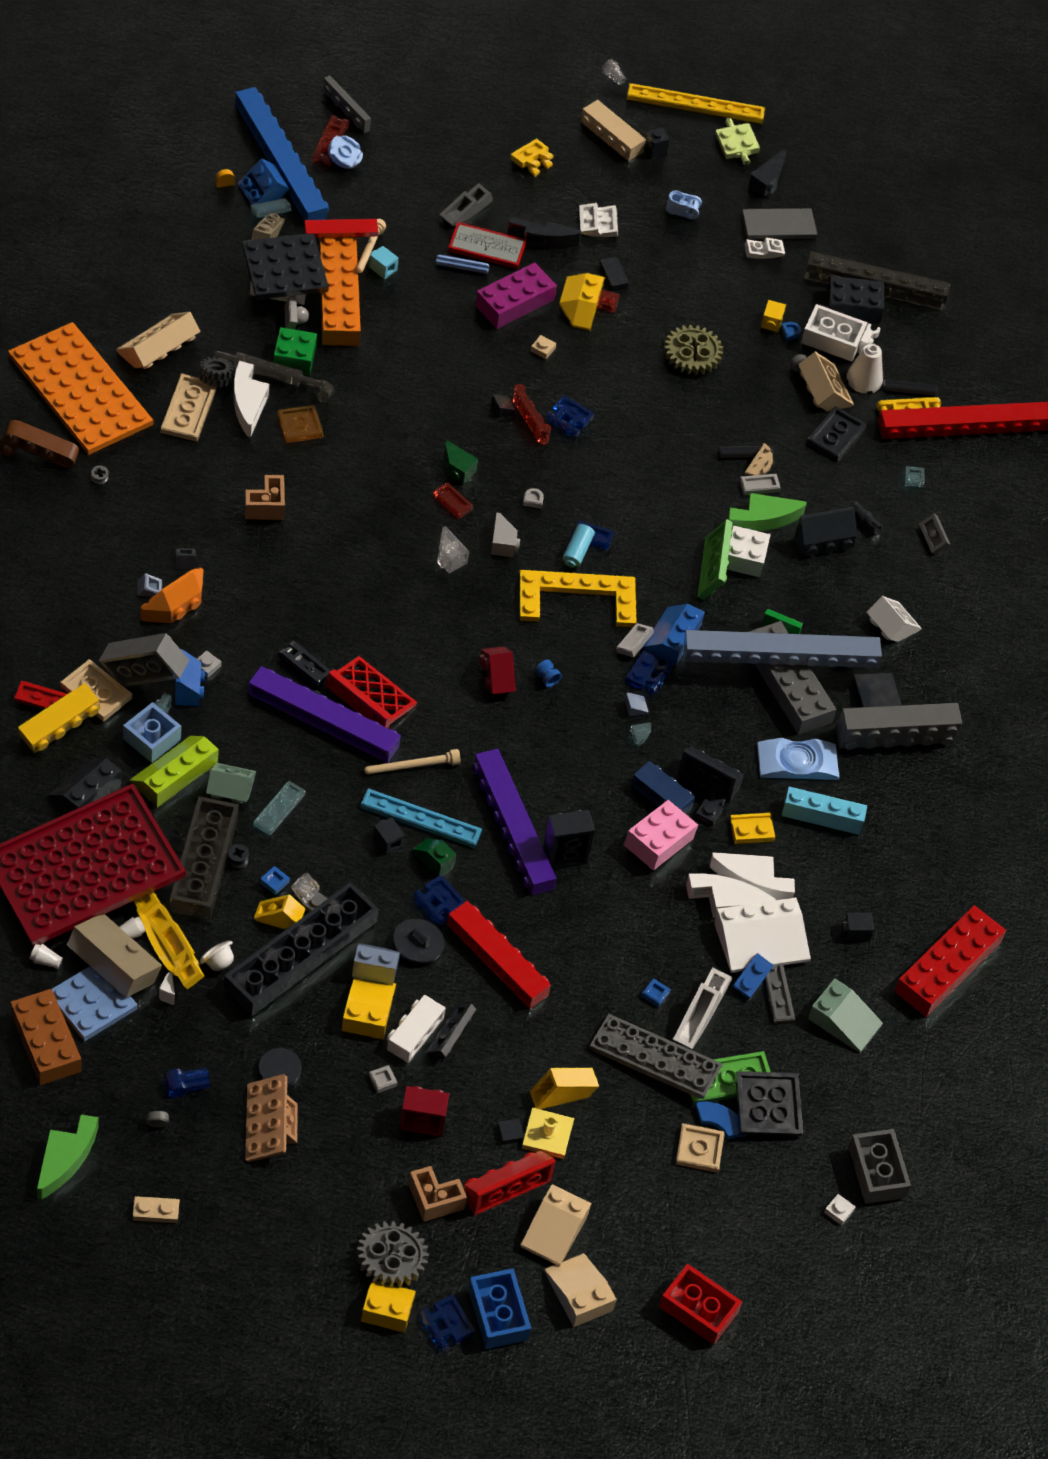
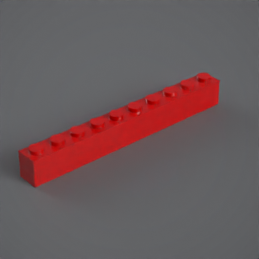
M1048 402L881 410L878 425L882 439L1047 431Z

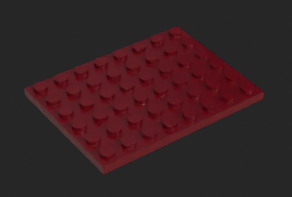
M134 784L0 844V888L33 947L74 929L75 926L93 917L104 915L187 876L186 870Z

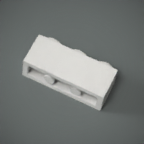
M426 995L420 1001L416 1000L411 1007L409 1015L405 1014L400 1020L397 1030L393 1029L388 1035L387 1050L409 1063L444 1019L445 1007Z

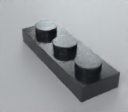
M457 1004L428 1048L427 1053L431 1057H446L451 1052V1048L456 1040L461 1036V1032L466 1024L471 1020L476 1008L472 1004Z

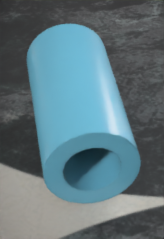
M584 524L577 525L563 555V560L567 566L572 568L580 566L595 534L591 527Z

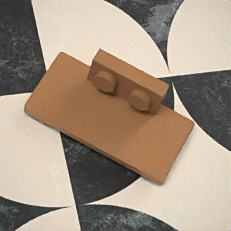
M285 1074L247 1085L246 1160L248 1162L283 1154L286 1152V1142L288 1144L297 1142L298 1104L287 1095V1076Z

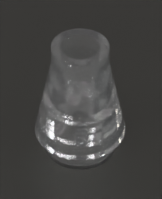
M608 60L602 66L603 73L618 85L625 82L626 77L616 61Z

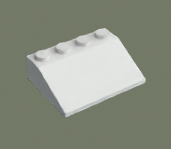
M796 898L717 909L714 924L731 973L744 971L756 953H759L774 966L810 961L803 917Z

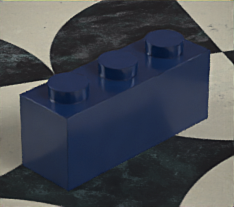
M652 762L646 763L633 776L631 786L657 807H660L669 800L685 814L692 808L695 796Z

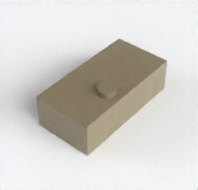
M105 914L93 917L75 926L67 944L125 998L154 984L162 966Z

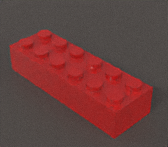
M974 905L899 979L894 992L927 1017L1002 942L1006 929Z

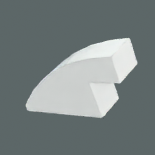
M239 361L234 380V406L241 427L246 435L251 437L268 399L269 384L253 380L254 365Z
M726 853L712 854L710 868L718 875L748 883L771 895L776 900L794 897V879L774 877L773 857Z
M689 874L686 883L689 899L709 897L713 918H716L717 909L776 901L771 895L757 887L725 876Z
M714 968L711 969L705 983H701L673 1040L693 1049L732 980L731 976Z

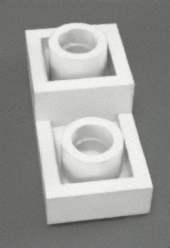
M765 238L764 242L747 240L744 244L748 258L766 259L784 256L785 254L782 240Z

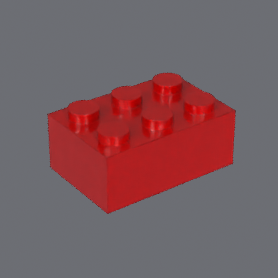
M687 1264L663 1294L659 1307L714 1345L738 1314L742 1301Z

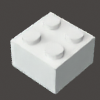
M733 526L727 569L760 577L771 534Z

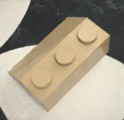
M814 352L798 364L801 369L800 375L807 382L808 385L806 387L813 395V402L818 408L821 407L826 411H832L835 406L843 409L854 405L835 364L817 352Z

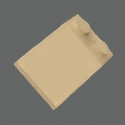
M552 1184L520 1247L560 1266L587 1219L591 1203Z
M585 1254L566 1260L560 1266L554 1265L544 1270L573 1327L613 1311L616 1298L605 1278Z

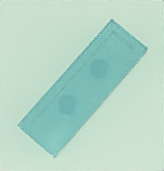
M288 781L255 819L253 826L271 835L304 797L305 790Z

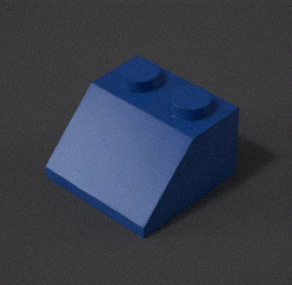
M182 650L190 661L181 677L176 679L175 705L199 706V698H204V686H200V682H204L205 670H201V662Z

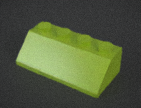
M189 736L130 779V783L134 784L136 789L151 803L159 807L218 763V748L206 737Z

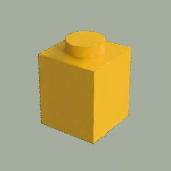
M768 300L761 327L778 332L786 305Z

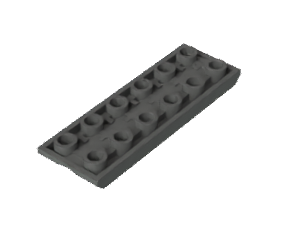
M608 1014L590 1044V1048L594 1052L699 1099L705 1098L723 1066L722 1063Z

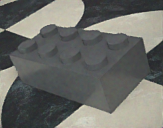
M167 633L109 643L99 659V662L123 687L178 679L190 661Z

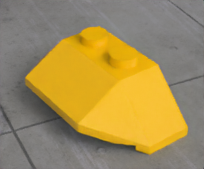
M590 273L567 277L559 305L570 320L572 327L590 331L605 277Z

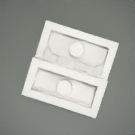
M597 203L579 206L581 234L593 237L618 236L616 205L598 208Z

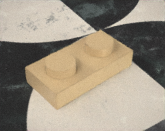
M135 1197L133 1220L178 1223L179 1199Z

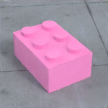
M667 800L628 831L624 846L652 870H655L693 840L698 824Z

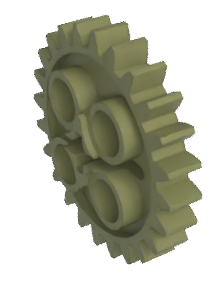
M683 325L682 330L676 328L675 332H670V336L667 335L664 353L666 354L665 358L670 359L669 364L675 363V369L680 367L681 372L687 370V373L690 374L691 371H694L695 375H697L698 371L705 374V370L711 372L712 368L716 369L717 364H720L722 359L723 346H721V341H717V335L712 336V331L707 333L706 328L699 330L698 325L696 329H693L692 325L687 329Z

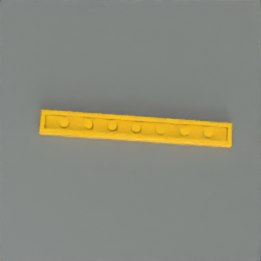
M629 83L627 100L761 124L765 107Z

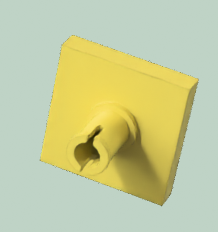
M532 1108L522 1149L534 1152L542 1151L549 1156L564 1159L574 1118Z

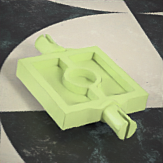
M731 118L729 120L726 119L727 128L716 130V137L725 158H741L743 165L750 164L748 156L759 153L760 149L750 124L735 126Z

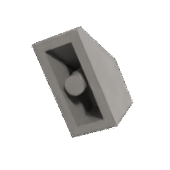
M496 513L491 554L514 558L515 550H519L520 539H517V530L501 513Z

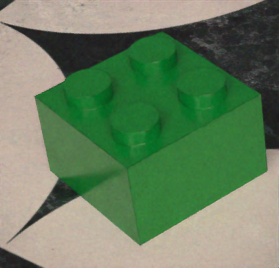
M280 327L274 353L273 370L310 376L316 350L317 333Z

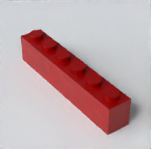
M466 901L449 913L447 925L529 1009L549 995L551 985L548 979L536 971L535 966L527 961L521 952L508 942L504 934L499 933L494 928L490 920H486L480 914L476 906H472Z

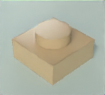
M540 335L531 346V352L547 359L556 348V343Z

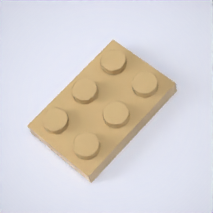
M90 659L61 681V687L68 693L86 683L100 701L101 709H99L96 716L103 722L132 699L131 692Z

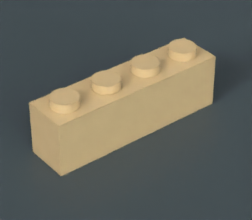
M599 100L583 108L581 122L602 138L609 146L614 148L621 156L630 161L644 152L646 139Z

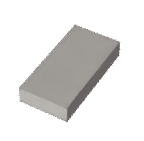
M777 474L743 476L739 480L743 495H750L751 493H777L781 489Z
M636 623L616 647L617 653L634 657L653 635V628Z

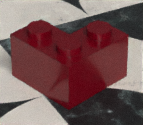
M505 647L481 649L479 664L480 667L487 671V677H485L486 689L492 694L516 691L513 652Z

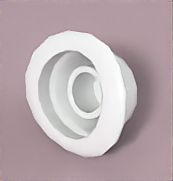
M226 941L214 946L201 957L200 964L205 962L214 971L225 969L234 959L229 946L233 942Z

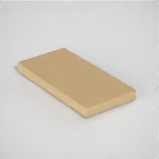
M181 374L161 426V433L198 441L217 386H208L207 383H202V380L200 381L197 377Z

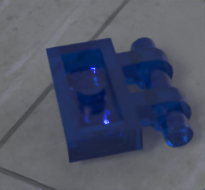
M564 395L553 407V411L556 414L548 412L546 418L551 421V424L558 425L565 429L566 433L577 437L580 430L576 426L584 429L594 418L595 413ZM564 417L568 419L570 422L568 423L564 421L562 418Z
M643 651L628 673L625 682L641 690L647 685L650 687L648 689L649 692L655 694L662 687L663 680L670 675L673 664L667 661L665 665L660 666V658ZM653 673L658 674L655 678H652L651 676L653 675Z
M442 875L425 885L426 894H423L420 890L414 893V897L418 900L417 903L420 907H424L429 912V917L433 921L436 920L439 925L443 924L446 920L442 916L444 912L449 915L450 912L466 902ZM433 899L439 904L436 908L430 902Z
M454 1294L434 1303L435 1313L430 1314L427 1308L420 1312L424 1326L429 1328L433 1335V1341L439 1345L442 1351L449 1347L446 1341L449 1337L456 1344L475 1335L474 1327ZM440 1320L446 1328L442 1331H440L438 1325L436 1324V1322Z

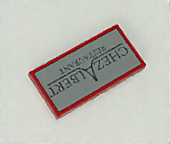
M458 222L448 251L518 269L527 240Z

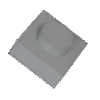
M205 651L197 658L201 662V670H205L207 678L221 667V661L208 651Z

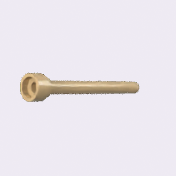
M377 219L379 235H381L385 231L386 223L381 219ZM378 237L369 238L356 268L358 273L363 272Z
M458 749L449 750L446 755L367 766L364 772L366 774H375L441 763L455 766L461 763L460 753Z

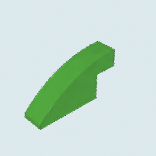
M751 493L747 510L730 508L727 520L733 522L732 529L733 526L758 532L768 531L798 520L800 516L804 515L806 502Z
M81 1115L77 1134L50 1130L37 1187L38 1199H43L60 1188L82 1165L95 1141L98 1130V1117Z

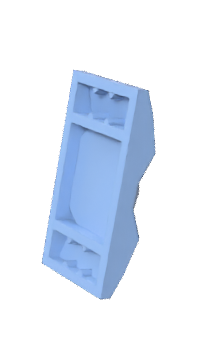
M784 738L770 739L757 743L760 778L839 779L836 744L818 739L795 742Z

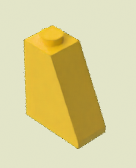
M550 1068L530 1090V1094L536 1109H544L589 1098L599 1085L592 1068Z

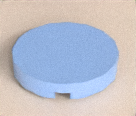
M336 136L329 143V155L337 165L351 169L356 167L362 160L363 154L360 151V146L354 139L348 136Z

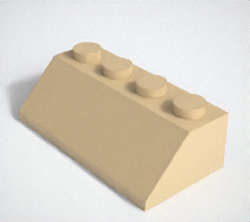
M191 312L176 313L168 316L116 350L134 368L142 367L146 369L153 365L154 360L165 358L170 350L175 351L179 349L184 341L189 342L193 340L200 330Z

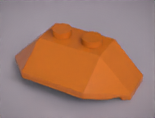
M201 567L193 569L160 590L147 604L145 603L140 607V619L145 622L171 624L175 620L181 619L190 610L196 609L201 604L203 569Z

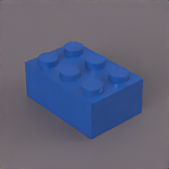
M514 1269L470 1277L468 1291L485 1349L529 1340L531 1326Z

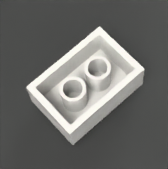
M816 304L805 327L801 343L853 361L864 335L867 322Z

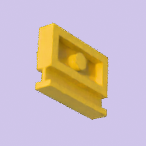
M770 813L731 815L730 822L732 824L734 843L774 842L775 833Z

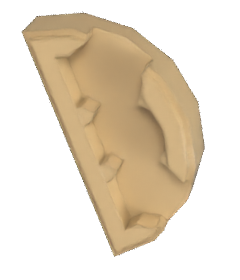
M765 443L744 475H765L770 470L773 463V455Z

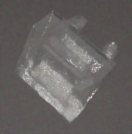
M304 873L291 886L302 903H307L320 890V886L316 880L312 879L309 873Z

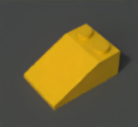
M354 978L343 1017L342 1031L384 1039L396 984L388 985Z

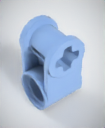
M672 191L669 194L666 210L670 214L695 219L699 215L698 208L701 206L702 201L698 196Z

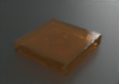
M315 405L278 410V417L286 443L323 438V431Z

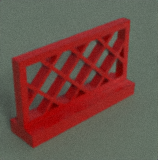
M360 656L338 671L333 669L328 673L325 686L363 717L376 721L388 729L391 723L413 709L417 704L414 699ZM359 664L365 671L354 670V667ZM342 675H351V680H347ZM355 676H364L365 681L355 680ZM368 677H375L379 682H369ZM356 686L366 687V691H361ZM369 687L379 688L380 693L369 692ZM383 689H390L393 691V694L383 693ZM371 698H380V703L374 702ZM384 699L394 700V704H384ZM397 700L405 701L408 704L398 705ZM384 709L395 710V714L391 715Z

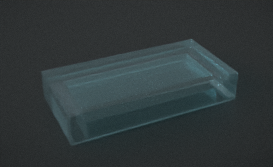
M284 198L251 205V211L258 218L268 216L269 214L291 211V205Z

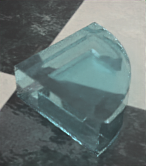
M650 722L631 726L636 746L644 743L649 737L651 731Z

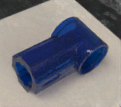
M206 1068L184 1072L181 1069H172L164 1075L170 1097H180L188 1091L210 1087L209 1074Z

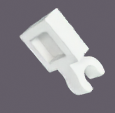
M871 324L867 325L857 353L860 354L866 345L873 344L874 339L872 338L879 336V327L876 331H872L870 329Z

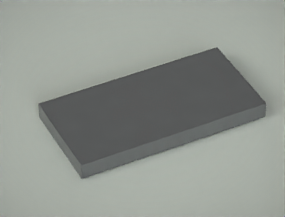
M812 209L742 210L747 240L765 238L816 239L817 237Z

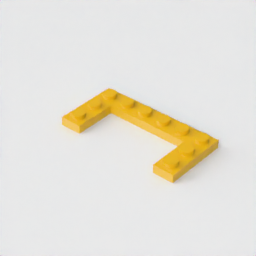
M520 570V621L539 622L540 591L615 596L616 627L633 628L636 625L635 577Z

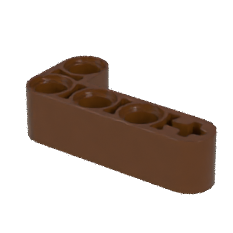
M11 420L8 423L0 441V453L5 456H13L17 448L66 468L74 466L79 451L76 444L18 420Z

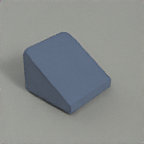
M145 573L138 580V596L153 597L162 590V580Z
M626 693L624 701L629 716L649 713L644 696Z

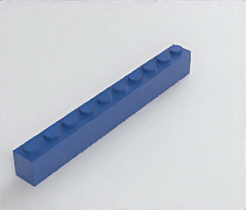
M256 87L236 92V107L268 161L276 166L289 186L290 190L287 193L303 220H327V212H329L327 202H324L320 190L316 189L312 177H309L305 165L301 164L298 154L292 149L291 142L286 139L284 130L278 126V121L276 117L272 116L270 107L265 104L262 94L257 91Z

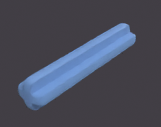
M437 255L436 264L484 274H487L489 270V264L444 255Z

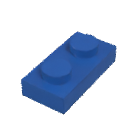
M756 953L732 987L748 999L751 998L774 965L759 953Z

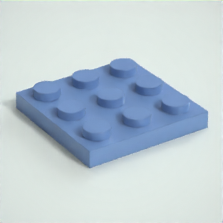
M91 966L52 989L63 1016L83 1041L88 1040L137 1010V1004L131 996L125 998Z

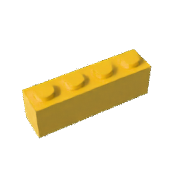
M84 683L19 726L20 736L33 753L38 750H44L50 742L62 738L68 730L78 727L87 717L96 715L99 709H101L100 701L88 685Z

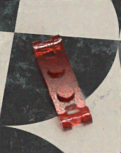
M331 116L315 149L313 161H323L324 164H331L332 159L328 152L329 143L336 136L342 137L349 126L348 119L344 118L342 120L338 119V116Z
M517 384L514 389L513 402L540 444H547L550 438L551 427L544 423L543 417L536 411L533 401H530L527 397L525 386Z

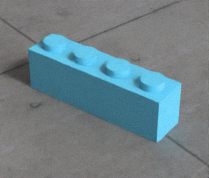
M789 787L782 816L860 835L867 805Z

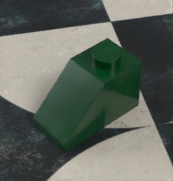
M449 441L445 443L444 458L448 476L464 485L477 471L478 459Z
M427 838L412 849V852L438 878L455 866L456 853L442 840Z

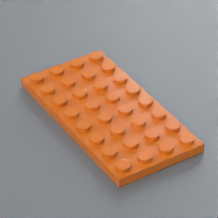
M73 322L8 351L12 361L88 455L153 425V419Z

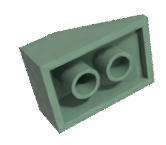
M835 978L814 1003L808 1017L809 1020L859 1053L862 1052L883 1024L852 989Z

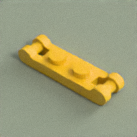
M939 398L882 400L877 403V409L880 412L887 409L933 408L941 406Z

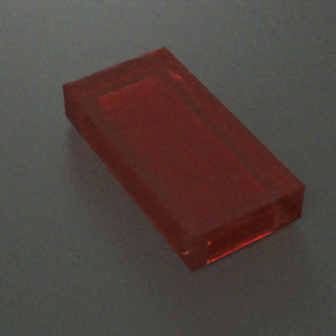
M448 482L433 493V496L458 519L473 510V505Z

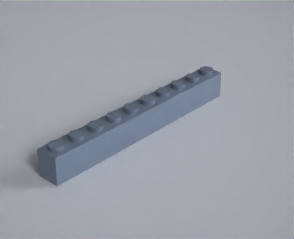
M686 630L683 641L685 661L878 668L882 657L880 637Z

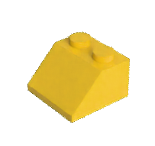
M372 1280L364 1304L361 1321L405 1333L416 1291L394 1285L390 1288V1285L386 1283L384 1286H381V1282H373Z

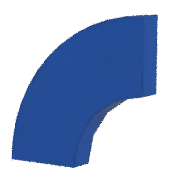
M696 1102L695 1107L701 1124L717 1127L724 1132L727 1139L748 1136L739 1135L738 1115L731 1109L713 1102Z

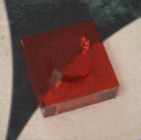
M602 290L597 307L615 312L620 294Z

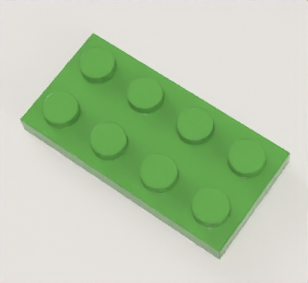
M727 519L705 538L697 596L703 600L712 595L727 580L728 554L731 549L730 539L733 534V522Z

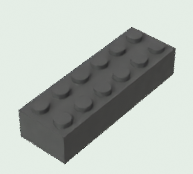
M781 621L750 631V633L789 634ZM755 664L798 735L833 722L837 709L808 665Z
M958 703L846 708L842 710L835 729L839 749L846 748L852 750L860 747L871 749L879 746L890 748L898 745L909 747L917 744L928 746L936 743L947 745L954 742L961 728L962 719Z

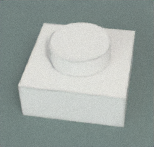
M838 1194L827 1206L824 1213L842 1225L852 1214L855 1206Z

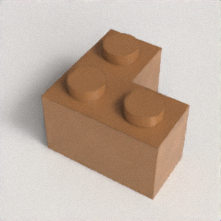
M265 475L264 490H246L245 519L284 520V475Z
M431 1166L410 1172L409 1187L423 1222L465 1209L467 1196L460 1179L438 1184Z

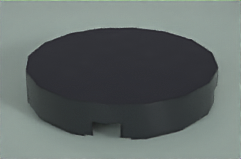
M276 1048L266 1052L261 1057L258 1070L262 1080L285 1074L287 1076V1087H291L299 1080L302 1067L301 1061L295 1053L288 1049Z

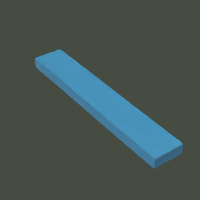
M371 789L367 790L360 807L387 818L392 817L401 823L475 848L482 833L481 828Z

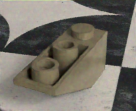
M267 214L253 229L251 240L277 237L285 219L280 218L277 214Z

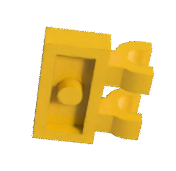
M538 139L533 140L511 154V160L521 168L527 166L533 176L540 173V170L537 169L540 166V162L537 159H541L543 166L547 169L553 165L549 161L553 158V155L548 152V147Z

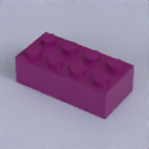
M533 263L478 290L475 306L498 329L554 301L557 285L536 263Z

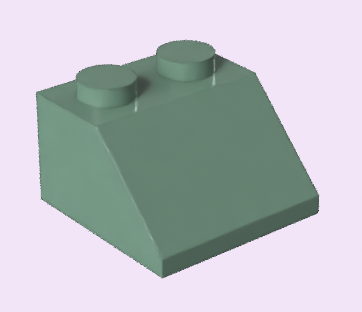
M216 763L210 771L206 793L211 794V797L215 799L226 797L230 798L234 803L241 804L243 801L246 802L250 796L256 771Z

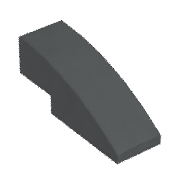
M478 183L468 193L464 191L440 213V217L451 226H455L458 222L462 223L484 209L493 201L492 195Z

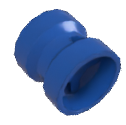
M550 660L542 661L534 671L539 678L543 679L542 682L546 687L554 686L562 677L561 673L553 668L554 665Z

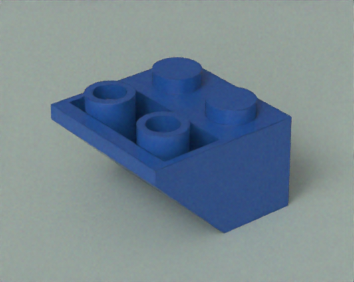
M262 158L238 182V185L254 208L277 202L290 190L276 166Z

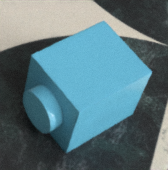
M384 246L370 254L369 268L382 278L386 279L397 271L398 257Z

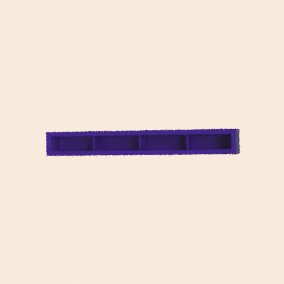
M261 666L249 682V695L386 763L390 761L399 748L401 735L396 731L388 729L376 721H371L360 713L353 712L342 704L335 703L305 686H300L291 679L276 674L273 670Z
M499 749L476 754L475 761L472 764L475 775L478 774L480 787L487 794V803L494 810V819L501 826V834L503 839H506L508 842L509 853L511 856L514 855L517 871L522 873L524 887L529 889L531 896L554 890L556 876Z

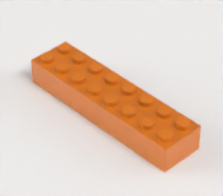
M356 237L318 238L319 253L329 286L328 292L320 293L322 345L359 346L360 309L358 272L356 271L358 265Z

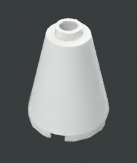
M875 344L866 345L847 372L846 377L849 381V386L860 393H867V391L876 392L882 385V351Z

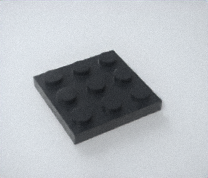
M737 1071L735 1073L739 1135L796 1137L803 1135L798 1073Z

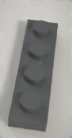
M331 76L325 77L324 93L334 101L335 105L363 133L370 131L371 118Z

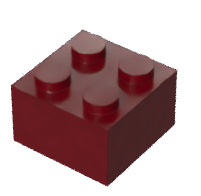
M406 1086L399 1130L442 1137L449 1093H444L441 1090H427L419 1086Z

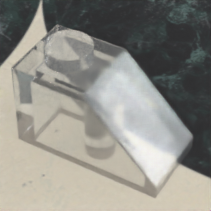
M445 526L442 528L437 561L442 568L451 573L467 564L469 551Z

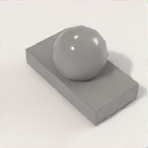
M288 296L284 305L285 327L295 330L297 324H304L308 320L309 314L306 308L302 306L297 307L296 296Z

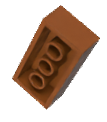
M49 989L12 1001L11 1016L39 1084L43 1085L81 1072V1057L53 990Z

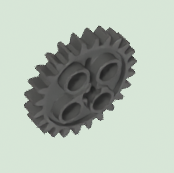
M384 1221L382 1227L376 1223L374 1230L368 1228L367 1233L362 1234L361 1240L358 1242L356 1255L358 1256L357 1263H362L360 1270H367L366 1277L373 1275V1282L379 1279L381 1280V1286L389 1282L390 1288L393 1287L394 1283H397L401 1288L403 1282L410 1285L411 1280L417 1281L418 1276L423 1275L428 1263L429 1254L426 1253L428 1246L423 1245L424 1238L418 1239L419 1232L411 1233V1226L405 1230L403 1229L404 1223L396 1227L394 1221L391 1226H388Z

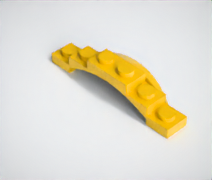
M154 891L134 900L147 936L160 960L173 975L179 977L183 986L189 989L202 979L204 974L194 956L195 952L180 927L173 921Z

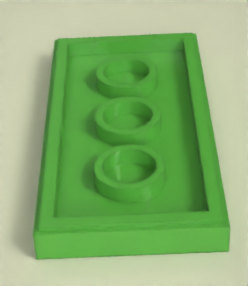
M764 1051L714 1059L722 1063L723 1066L705 1098L699 1099L691 1095L693 1105L696 1102H714L736 1098L735 1073L737 1071L770 1072Z

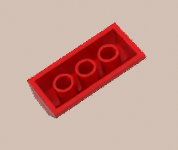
M542 1151L534 1154L531 1152L516 1162L510 1161L498 1170L488 1171L478 1179L472 1178L464 1184L463 1189L467 1196L466 1202L472 1213L476 1216L551 1182L555 1160Z

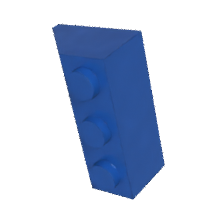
M689 604L667 607L654 627L653 635L643 645L642 649L677 665L684 654L683 641L686 630L698 631L702 625L705 612Z

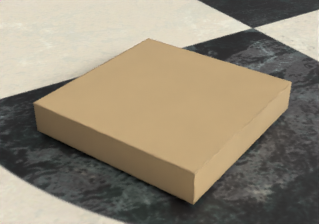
M682 1123L676 1165L718 1173L724 1132Z

